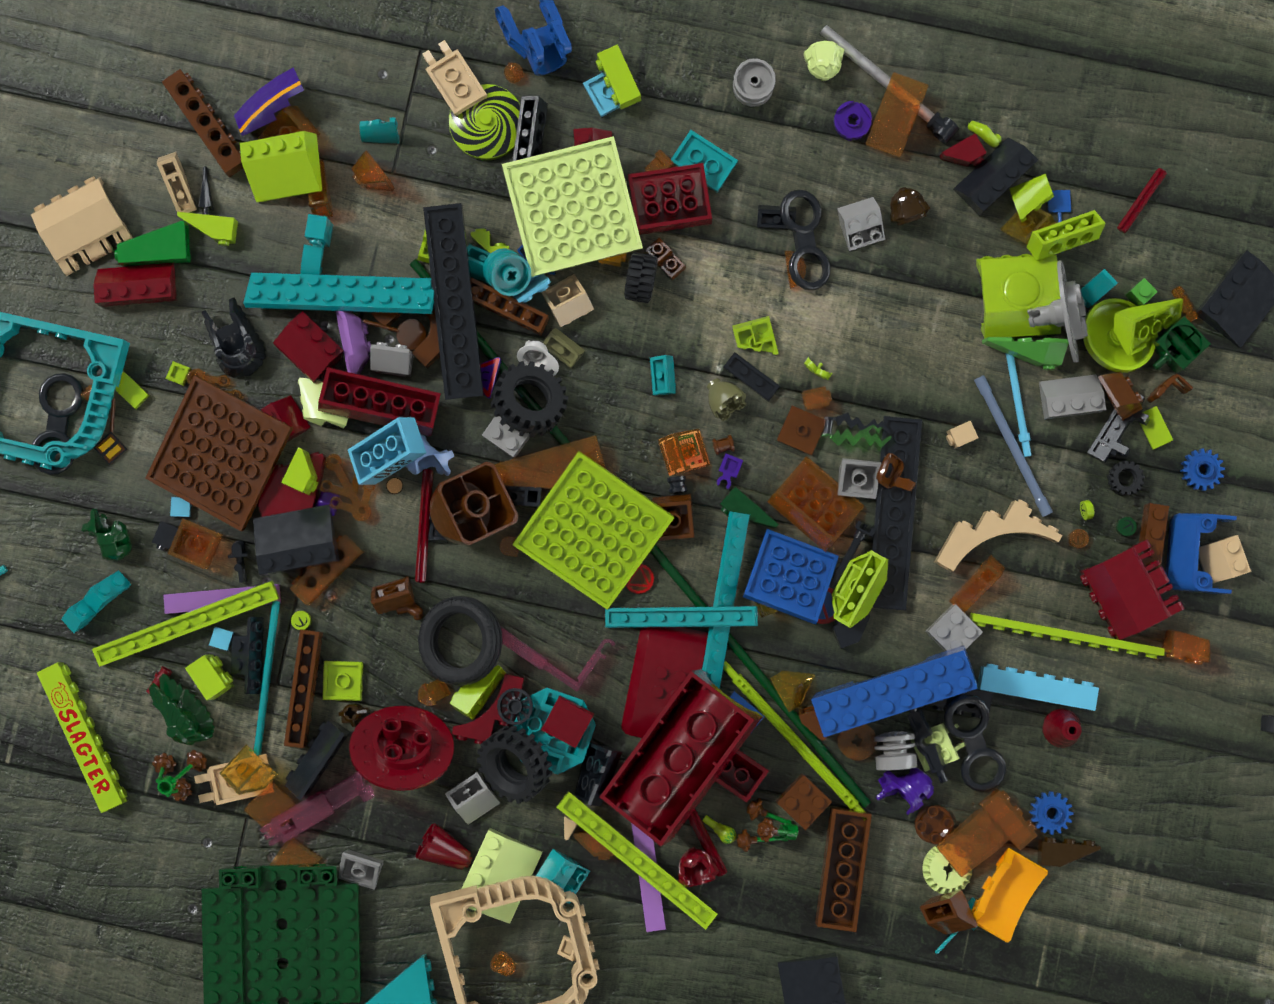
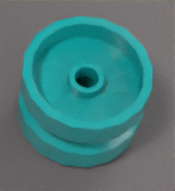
M502 248L490 253L486 258L483 266V276L486 282L500 294L513 296L523 292L529 285L531 268L528 262L515 251Z

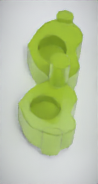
M809 357L804 362V365L812 373L822 379L829 380L833 374L820 369L823 364L819 363L816 366Z

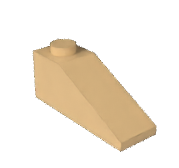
M177 152L159 157L157 165L176 211L189 213L197 210Z

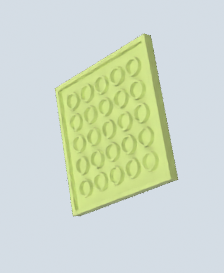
M614 136L502 164L525 256L531 268V277L643 249Z

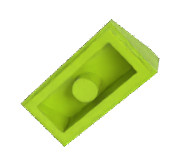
M1157 406L1142 412L1149 415L1150 421L1147 426L1141 423L1140 425L1152 450L1173 441Z

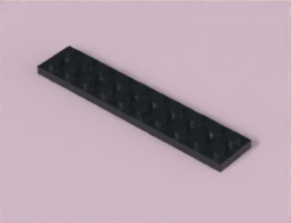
M462 203L423 207L432 290H434V307L445 400L484 396Z
M884 416L883 422L890 433H886L882 428L879 462L882 464L888 453L896 455L904 462V469L900 477L911 479V481L916 482V485L912 491H908L894 486L886 488L878 483L874 527L876 530L873 534L872 551L888 559L887 581L877 597L873 608L906 611L922 419ZM889 463L885 477L890 476L892 472L891 463Z

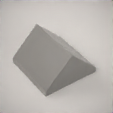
M842 458L839 467L838 495L876 499L878 489L876 476L881 462Z
M347 849L342 853L338 879L359 883L361 886L375 890L384 860Z

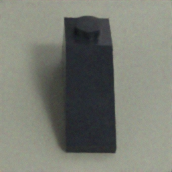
M505 486L513 505L517 507L538 508L551 490L542 487Z

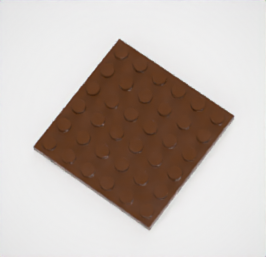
M194 376L145 479L230 526L244 531L292 433L293 427L206 380Z

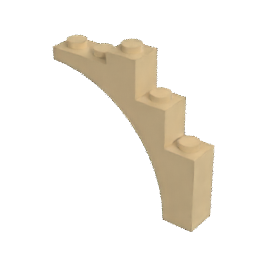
M1015 500L1011 502L1002 519L999 513L990 510V512L985 511L975 529H972L973 525L966 521H962V523L956 522L934 563L952 572L974 547L998 535L1012 533L1030 534L1045 538L1053 543L1059 542L1062 535L1058 533L1059 530L1051 525L1046 527L1041 524L1042 520L1035 516L1030 518L1029 515L1032 509L1028 508L1029 504L1022 500Z

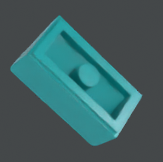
M673 356L651 357L653 395L675 394L676 383Z

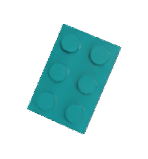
M690 130L671 158L670 163L676 167L703 163L707 187L718 193L738 163V160Z

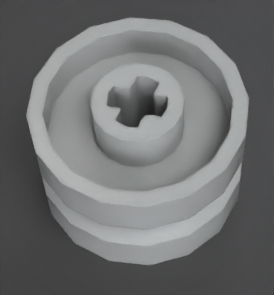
M748 59L742 62L736 69L733 79V92L737 100L750 107L766 103L772 96L776 82L772 67L766 61L760 59Z

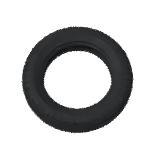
M466 596L450 597L432 607L424 617L418 635L419 652L426 668L440 681L456 686L470 685L486 677L497 664L503 643L500 624L491 609L481 601ZM459 613L466 614L474 619L482 633L480 654L471 665L465 668H456L450 665L441 655L438 644L439 632L445 621Z

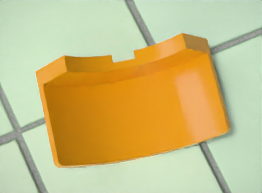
M1010 848L1003 853L996 863L997 868L993 876L988 875L982 886L984 892L979 900H975L971 910L979 927L1007 943L1011 941L1015 927L1029 899L1048 875L1047 869Z

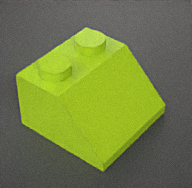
M298 447L281 483L310 495L317 488L318 482L316 480L318 477L309 452Z

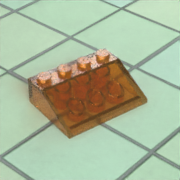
M807 456L767 501L825 552L835 543L864 507L855 497L838 495V483Z

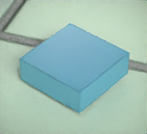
M171 497L170 516L191 517L192 504L180 497Z
M215 627L209 645L229 651L234 632Z

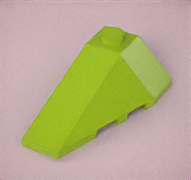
M1179 298L1130 307L1115 313L1113 331L1126 354L1133 355L1147 347L1146 343L1150 339L1155 340L1158 337L1157 333L1163 328L1168 329L1181 317L1183 299Z

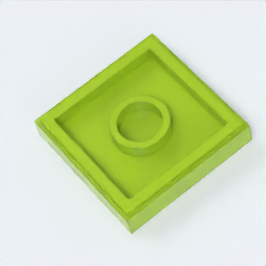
M324 661L323 700L362 701L363 662Z

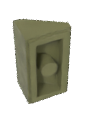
M557 328L553 329L543 342L548 351L569 368H572L585 352L583 348Z

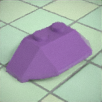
M336 311L347 372L360 374L370 359L371 343L366 339V334H369L367 324L363 323L361 318L350 311Z

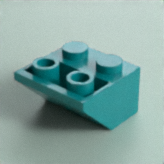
M552 849L536 876L549 879L559 885L564 892L571 891L576 894L590 870L567 855Z

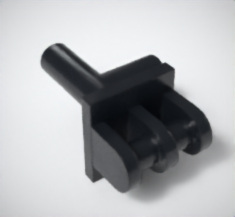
M238 540L232 545V552L228 555V558H236L237 564L234 566V569L238 572L239 583L247 582L244 557L248 556L251 551H246L244 542Z

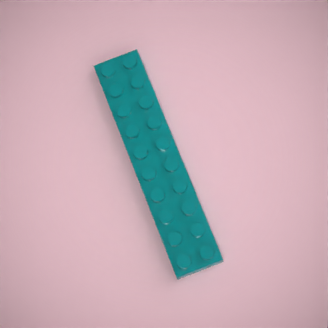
M251 273L243 304L245 308L432 314L434 290H432L431 278Z

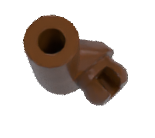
M417 604L396 609L398 615L409 613L414 616L415 620H421L424 616L423 609Z

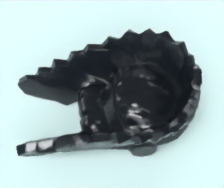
M235 297L229 299V314L233 323L225 325L221 329L216 327L206 310L202 311L201 313L205 319L204 324L217 357L216 362L226 375L234 378L251 376L254 371L258 370V367L263 365V360L266 358V350L263 346L264 341L259 339V334L255 332L241 306L237 305Z

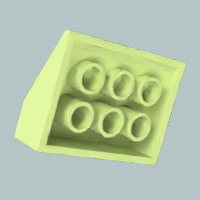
M489 828L461 889L475 885L479 888L508 879L531 876L542 852ZM520 901L483 910L482 914L510 924ZM469 907L471 910H477L475 907Z

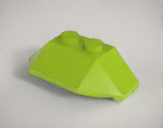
M871 550L849 561L832 593L834 619L852 628L869 614L887 581L888 559Z

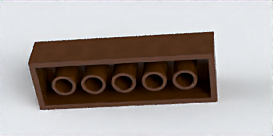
M836 807L830 808L815 921L817 927L851 932L857 931L872 816L869 812Z

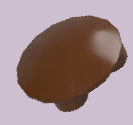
M930 805L918 812L914 827L922 840L928 843L940 844L949 837L954 822L950 813L945 808L939 805Z

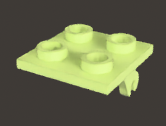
M944 723L931 727L932 735L925 738V743H937L939 745L945 764L960 759L956 751L965 746L964 742L953 746ZM915 745L914 749L924 771H929L930 767L925 756L919 752Z

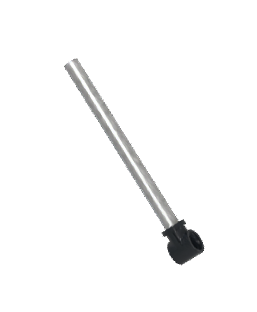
M828 25L822 29L820 34L825 39L837 43L838 46L844 49V54L925 120L927 122L926 127L933 130V135L940 142L947 144L959 130V127L953 120L948 117L942 118L939 112L934 114Z

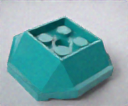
M547 687L530 695L534 706L531 717L526 722L513 726H517L518 731L522 728L525 729L528 736L533 734L535 736L534 740L537 743L541 742L543 744L541 749L543 752H548L549 755L546 759L551 761L552 764L548 770L558 775L584 761L596 724L592 718L576 748L542 731L541 729L559 695L589 711L584 700ZM529 701L523 703V705L530 706ZM523 709V711L528 714L529 709ZM519 713L521 720H523L525 716Z

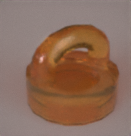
M508 63L504 69L505 78L511 83L519 82L523 77L522 67L517 63Z

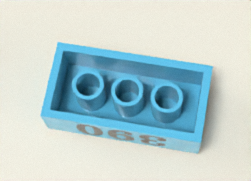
M398 417L349 448L348 453L358 484L376 485L426 454V450L415 418Z

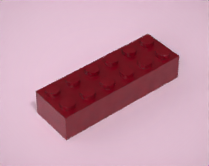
M327 367L318 401V411L383 426L398 417L415 418L420 434L432 436L441 393Z

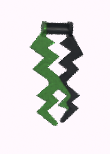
M849 413L837 417H825L823 436L830 437L837 446L846 438L854 446L863 437L870 447L875 441L882 448L892 438L888 436L881 441L876 433L871 436L868 432L873 427L878 434L881 429L889 434L890 431L883 421L877 424L876 420L873 419L867 426H864L858 417L851 420ZM845 420L850 429L857 424L860 431L854 437L848 428L841 435L838 430L833 435V421L839 426Z

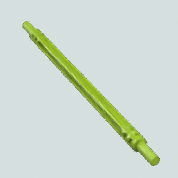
M725 661L723 670L733 679L732 682L834 790L839 798L850 809L866 812L858 804L859 801L755 691L751 684Z

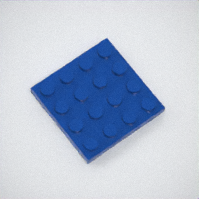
M767 529L743 597L816 625L839 556Z

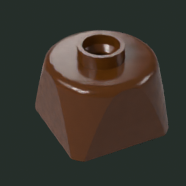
M488 461L439 483L430 501V516L436 530L446 540L459 545L469 546L515 524L519 516L495 465Z

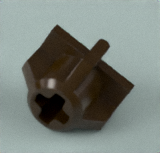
M357 703L349 704L341 712H338V715L341 716L342 723H351L352 727H356L359 721L370 715V707L363 708Z

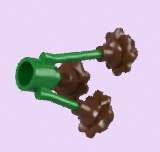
M192 750L187 753V767L175 777L165 776L164 778L163 775L174 771L176 762L173 760L172 755H167L166 753L156 755L152 765L155 767V771L159 773L156 779L158 791L166 795V797L174 796L176 801H185L192 794L190 790L192 785L185 778L181 780L180 778L190 769H196L199 772L206 769L207 759L202 752Z
M758 798L756 801H751L747 807V813L750 814L751 820L753 821L761 815L763 817H770L783 824L777 829V827L773 826L771 819L765 818L758 825L757 834L760 838L750 836L747 833V829H744L742 834H738L737 844L744 852H748L751 844H757V842L795 840L798 836V826L791 824V820L769 813L767 809L763 808L761 798Z

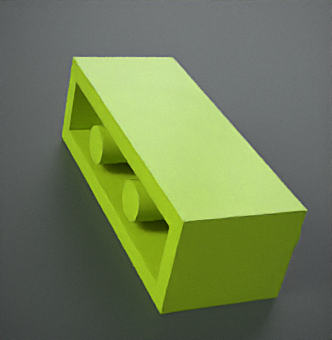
M618 44L597 53V61L595 63L599 72L603 71L605 75L603 80L607 89L611 88L613 92L611 98L614 105H619L620 110L640 102L641 94Z

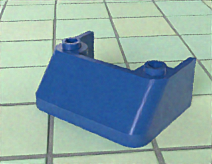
M1179 513L1173 515L1169 521L1166 575L1170 582L1166 585L1172 584V590L1231 594L1232 590L1212 588L1213 580L1211 575L1207 572L1198 571L1200 533H1210L1215 530L1217 521L1237 520V516L1201 513Z

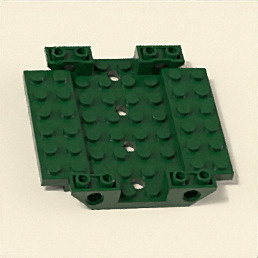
M313 863L243 865L219 869V887L202 888L204 1004H280L279 999L281 997H286L289 1000V1004L361 1002L359 883L337 882V865ZM279 879L286 881V889L281 890L277 887ZM281 918L285 919L288 923L285 929H281L278 926V920ZM286 958L289 963L288 967H280L279 959Z

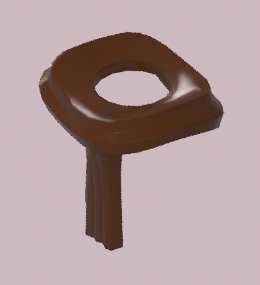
M888 453L877 473L876 479L878 483L886 488L894 486L908 491H912L916 485V482L911 481V479L900 477L904 469V462L896 455ZM889 463H891L892 472L890 476L885 477Z

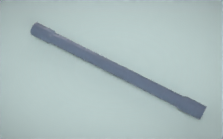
M983 375L975 379L974 382L980 394L984 397L1035 499L1042 517L1052 513L1053 511L1012 434L985 376Z

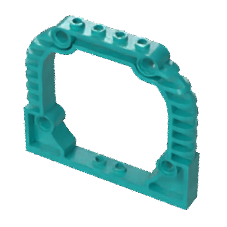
M0 312V357L4 353L3 344L19 334L20 326L35 329L37 333L46 336L52 333L55 334V337L64 340L70 337L85 341L84 348L92 362L87 368V374L93 379V384L84 419L78 432L66 443L51 441L43 447L4 439L0 431V454L4 455V459L15 461L16 458L22 459V463L34 465V462L41 463L40 467L52 469V466L64 468L70 463L71 459H76L91 451L100 441L106 428L115 388L119 387L130 343L124 339ZM102 368V374L97 377V371ZM60 453L61 458L56 462L55 457Z

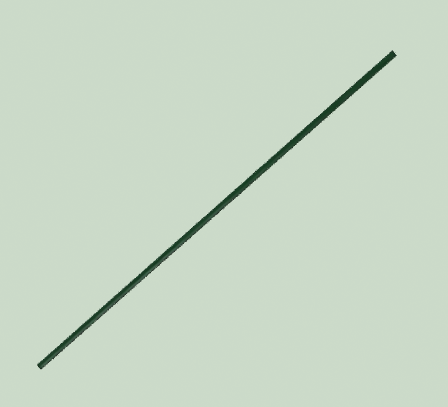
M414 259L409 264L420 278H431V275L417 259ZM477 331L478 346L489 360L499 357ZM502 360L499 368L500 374L505 369L508 370V367ZM522 384L515 387V392L530 410H543ZM555 425L553 430L550 431L551 435L573 459L578 451ZM655 544L650 553L694 606L708 607ZM729 632L727 645L859 803L864 808L871 803L869 798L818 737L801 723L797 712Z

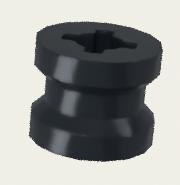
M686 476L667 478V482L670 484L669 494L688 491L685 486Z

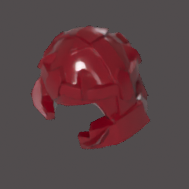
M695 847L690 848L684 853L679 862V883L684 884L685 887L706 884L714 881L720 870L706 851L696 849Z

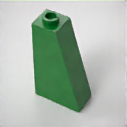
M179 221L117 244V250H115V260L123 267L191 262L189 224L185 221Z

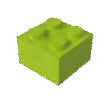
M213 654L203 655L185 668L206 700H214L234 687L232 676L229 672L223 670L221 667L223 665L222 661L218 656L214 657Z

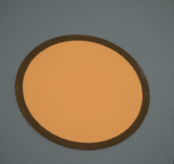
M397 477L390 478L386 483V489L391 494H398L403 489V482Z

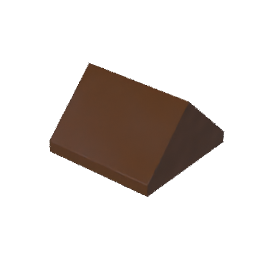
M409 577L372 587L371 603L378 615L415 604Z

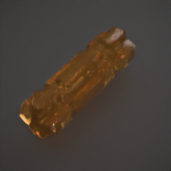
M1178 286L1172 290V294L1177 299H1183L1182 312L1186 313L1185 317L1192 322L1198 318V314L1196 311H1193L1192 308L1194 307L1187 295H1184L1185 291L1182 286Z

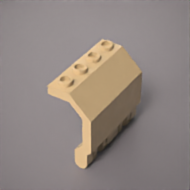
M93 176L84 181V186L79 188L76 185L67 190L69 194L63 197L59 194L50 199L52 203L46 206L42 203L33 208L35 212L31 216L37 231L66 276L74 273L73 268L75 271L80 269L78 262L73 257L74 254L79 253L83 262L89 265L91 264L90 260L94 262L108 254L107 251L109 253L114 251L106 237L113 235L117 244L133 238L107 197L101 177L95 179Z

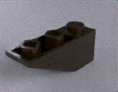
M1045 837V840H1039L1037 863L1044 866L1061 867L1101 850V846L1095 844V841L1083 840V843H1076V839L1064 838V842L1056 841L1057 838Z

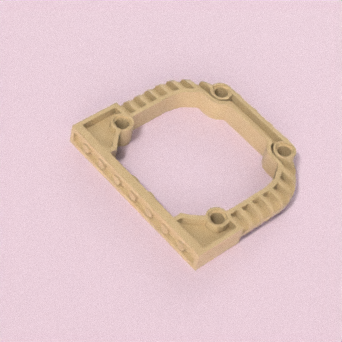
M531 875L508 879L479 888L475 885L431 896L430 906L457 1004L479 1003L476 1001L467 1002L463 989V985H465L463 973L459 974L460 960L458 955H454L450 938L456 936L466 921H478L483 910L531 899H538L552 904L556 917L560 921L567 923L577 960L571 970L573 985L563 995L538 1004H583L587 999L589 989L594 988L597 984L596 971L600 970L597 958L593 959L592 952H595L593 940H588L587 935L591 934L588 922L584 923L583 916H586L584 905L579 904L577 895L571 891L564 892L559 885L547 878ZM566 902L574 903L570 907L564 905ZM469 907H475L477 910L474 912H470L467 909ZM585 974L592 975L590 978H583Z

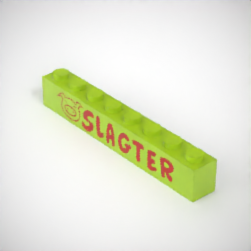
M57 662L37 672L100 812H107L127 802L126 790L120 786L118 782L119 775L110 765L111 758L107 752H104L102 738L99 734H96L93 728L95 723L86 713L87 706L77 693L79 692L78 686L75 682H72L69 676L71 675L69 667L66 664L64 665L63 662Z

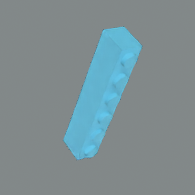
M988 663L986 667L981 666L977 686L979 690L1087 710H1096L1099 688L1093 687L1094 683L1082 681V684L1074 683L1075 679L1064 677L1063 681L1055 680L1056 676L1044 674V677L1036 676L1037 672L1026 670L1024 674L1017 673L1015 668L1006 667L1005 670H1000L998 665Z

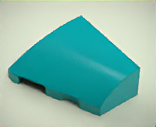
M390 118V122L380 119L360 121L361 142L399 144L400 136L397 131L398 123L396 118Z

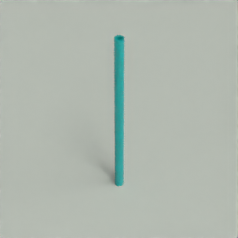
M272 601L254 755H261L280 601Z

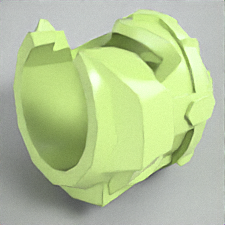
M820 41L810 45L804 51V59L808 70L816 78L827 81L839 73L844 49L838 46L837 43L833 41Z

